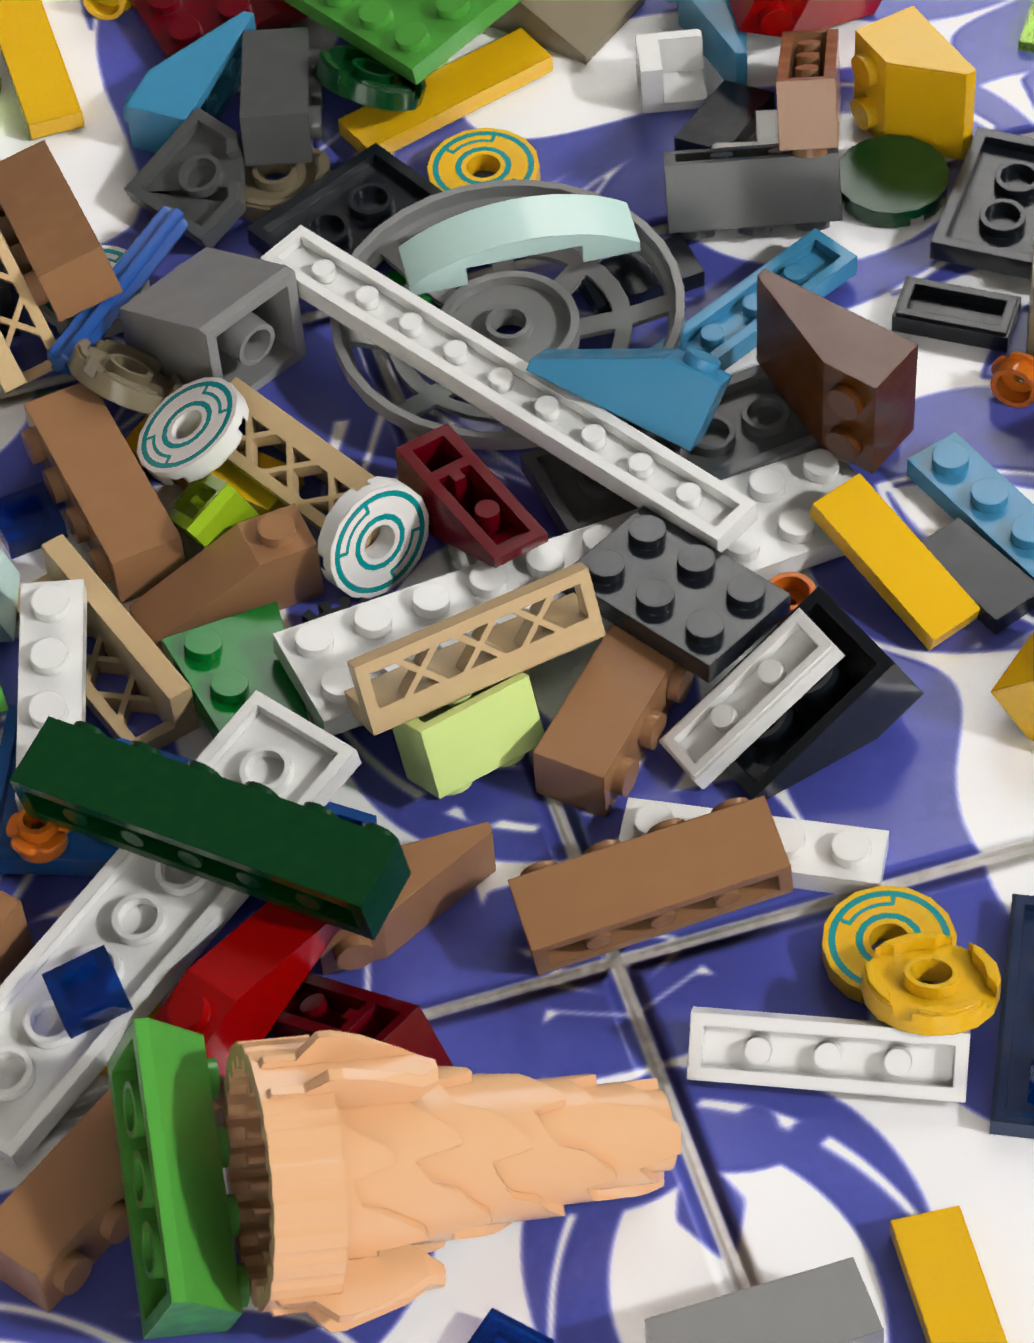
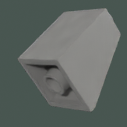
M205 247L119 308L126 345L159 360L158 363L163 366L160 374L168 380L171 379L173 374H177L181 378L183 385L203 377H221L229 383L235 377H238L251 388L258 391L307 355L295 271L287 265Z

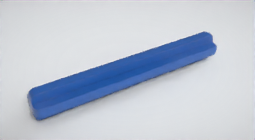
M161 207L112 268L123 292L76 314L48 349L46 357L52 363L51 368L54 371L72 375L67 363L78 341L88 338L91 342L90 346L95 347L97 341L102 340L120 317L119 308L138 294L187 231L188 223L183 218L184 213L179 208Z

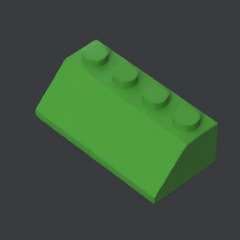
M148 1017L133 1018L108 1060L107 1068L143 1340L228 1331L243 1314L242 1308L249 1305L250 1283L246 1266L244 1264H236L232 1237H237L239 1234L240 1214L236 1196L234 1194H226L223 1168H227L229 1165L230 1144L226 1127L224 1125L216 1126L213 1100H217L220 1093L218 1064L214 1057L207 1058L203 1034Z

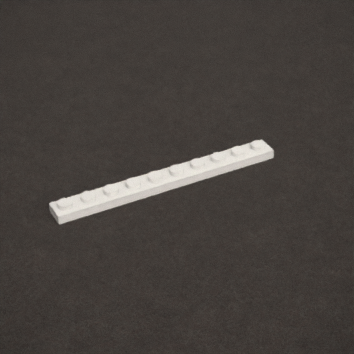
M298 226L260 257L261 260L287 265L295 271L298 297L636 507L641 508L645 506L721 553L758 519L757 502L603 408L527 371L528 363L304 226Z

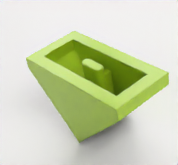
M212 474L192 481L167 510L175 527L202 549L206 548L237 523L260 516L228 482Z

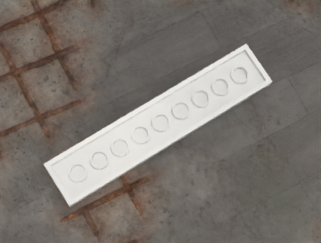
M819 448L721 480L757 502L758 519L722 553L768 581L783 572H799L844 556L842 551L812 519L809 512L814 502L857 474L848 462L841 461L830 451ZM640 508L550 538L548 542L497 568L480 562L273 633V651L318 727L334 736L362 726L352 715L344 693L345 690L354 687L347 661L573 565ZM562 592L557 593L552 601L566 596V594ZM532 605L525 607V609L530 610ZM511 613L499 618L494 626L515 618L517 615ZM601 617L606 633L612 623ZM471 630L467 633L472 635L474 630ZM603 637L594 640L590 643H587L581 647H578L574 650H571L569 652L600 642L603 639ZM453 638L438 645L436 651L459 642V640ZM413 655V656H411V657H408V658L411 659V660H413L414 657H415V655ZM396 664L387 666L369 674L370 679L401 666Z

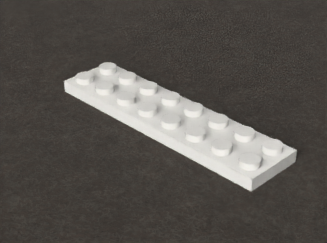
M257 690L195 760L213 768L223 778L243 785L247 781H255L272 789L280 798L303 805L305 802H315L323 806L328 804L361 764L357 749ZM121 848L114 853L0 985V1157L19 1170L106 1067L108 1060L133 1018H146L250 895Z

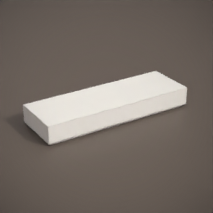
M799 607L658 742L688 776L704 790L845 655Z

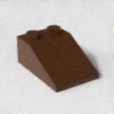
M764 268L757 275L756 361L821 448L830 451L839 460L850 462L873 474L914 430L918 344Z

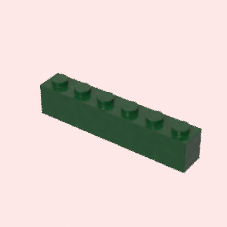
M48 716L9 780L26 813L30 816L371 940H375L411 875L399 839L391 831L378 824L368 822L360 826L338 818L330 809L318 803L305 802L303 805L280 798L272 789L261 783L247 781L243 785L221 777L218 772L204 763L189 761L186 765L164 757L157 749L147 743L132 741L130 744L107 737L99 728L84 721H76L74 724H70Z

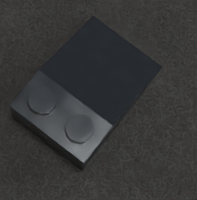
M820 586L807 596L750 652L752 653L800 607L845 655L725 769L752 799L765 795L767 800L876 740L924 694ZM748 653L731 671H733L750 653ZM719 681L711 690H713L721 681Z

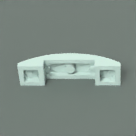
M583 194L529 196L485 205L437 223L413 236L398 247L408 289L415 295L468 285L467 268L577 246L579 247L583 262L641 251L639 237L627 202Z

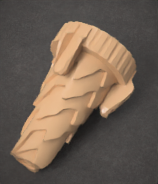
M334 1030L316 1031L311 1037L309 1035L234 1042V1045H231L229 1049V1057H227L223 1125L227 1129L230 1144L229 1165L225 1168L228 1194H234L238 1202L240 1229L238 1236L234 1237L239 1256V1264H244L248 1272L252 1304L255 1309L258 1308L259 1312H270L273 1317L307 1314L330 1333L347 1331L409 1304L426 1291L445 1287L446 1270L444 1264L427 1253L445 1247L446 1241L495 1234L509 1226L512 1222L566 1216L564 1205L648 1194L664 1186V1171L672 1170L676 1164L677 1155L681 1154L680 1124L673 1120L669 1101L665 1093L658 1088L657 1078L597 1084L596 1074H579L533 1079L522 1074H472V1071L467 1067L437 1066L435 1059L421 1056L360 1034Z

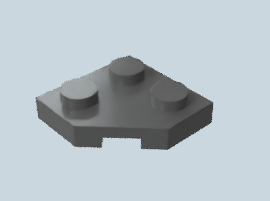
M197 107L128 183L124 190L132 202L152 215H155L163 206L171 209L179 208L184 213L183 218L188 223L184 236L202 248H213L246 211L245 164L242 140L235 130Z

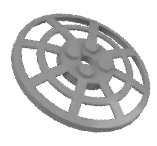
M529 179L494 180L463 185L428 196L400 210L377 226L355 248L351 256L374 270L385 260L405 278L398 247L413 236L448 218L485 205L529 196L549 194L601 195L563 183ZM631 211L630 213L640 241L641 251H638V253L651 266L662 286L663 296L630 306L628 297L619 281L600 264L602 259L583 262L580 251L573 248L521 257L545 260L564 266V270L554 280L533 272L515 270L514 259L491 263L492 273L476 277L468 281V285L460 286L458 289L449 288L426 293L433 298L434 302L442 307L441 310L527 363L545 349H578L580 339L614 332L615 336L611 349H629L633 327L666 316L667 334L663 349H679L685 328V289L678 264L665 241L646 221ZM585 277L593 281L604 293L612 309L611 312L579 318L578 307L571 295L582 284V280ZM406 283L403 287L409 290ZM330 316L336 359L348 383L369 407L389 422L417 436H422L443 425L420 418L438 408L446 413L469 420L501 423L474 405L453 399L456 394L437 382L429 385L413 367L389 353L390 361L397 375L416 394L394 405L374 390L363 378L354 360L352 346L384 349ZM505 325H517L523 328L514 334H501L496 331ZM609 412V413H611L612 415L616 416L617 418L620 417V416H618V415H616V414H614V413H612V412ZM508 426L507 431H479L452 427L471 449L522 450L540 447Z

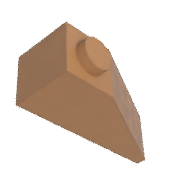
M295 503L237 523L129 605L130 615L162 652L163 638L276 601L279 610L323 595L325 591L320 568L318 544Z
M489 821L401 845L411 875L375 940H371L339 928L318 959L323 976L341 970H357L373 961L388 958L496 871L493 833Z

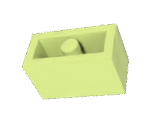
M523 672L392 728L407 779L439 799L464 792L471 786L473 781L499 767H507L518 763L524 758L525 753L536 748L544 735L529 675Z

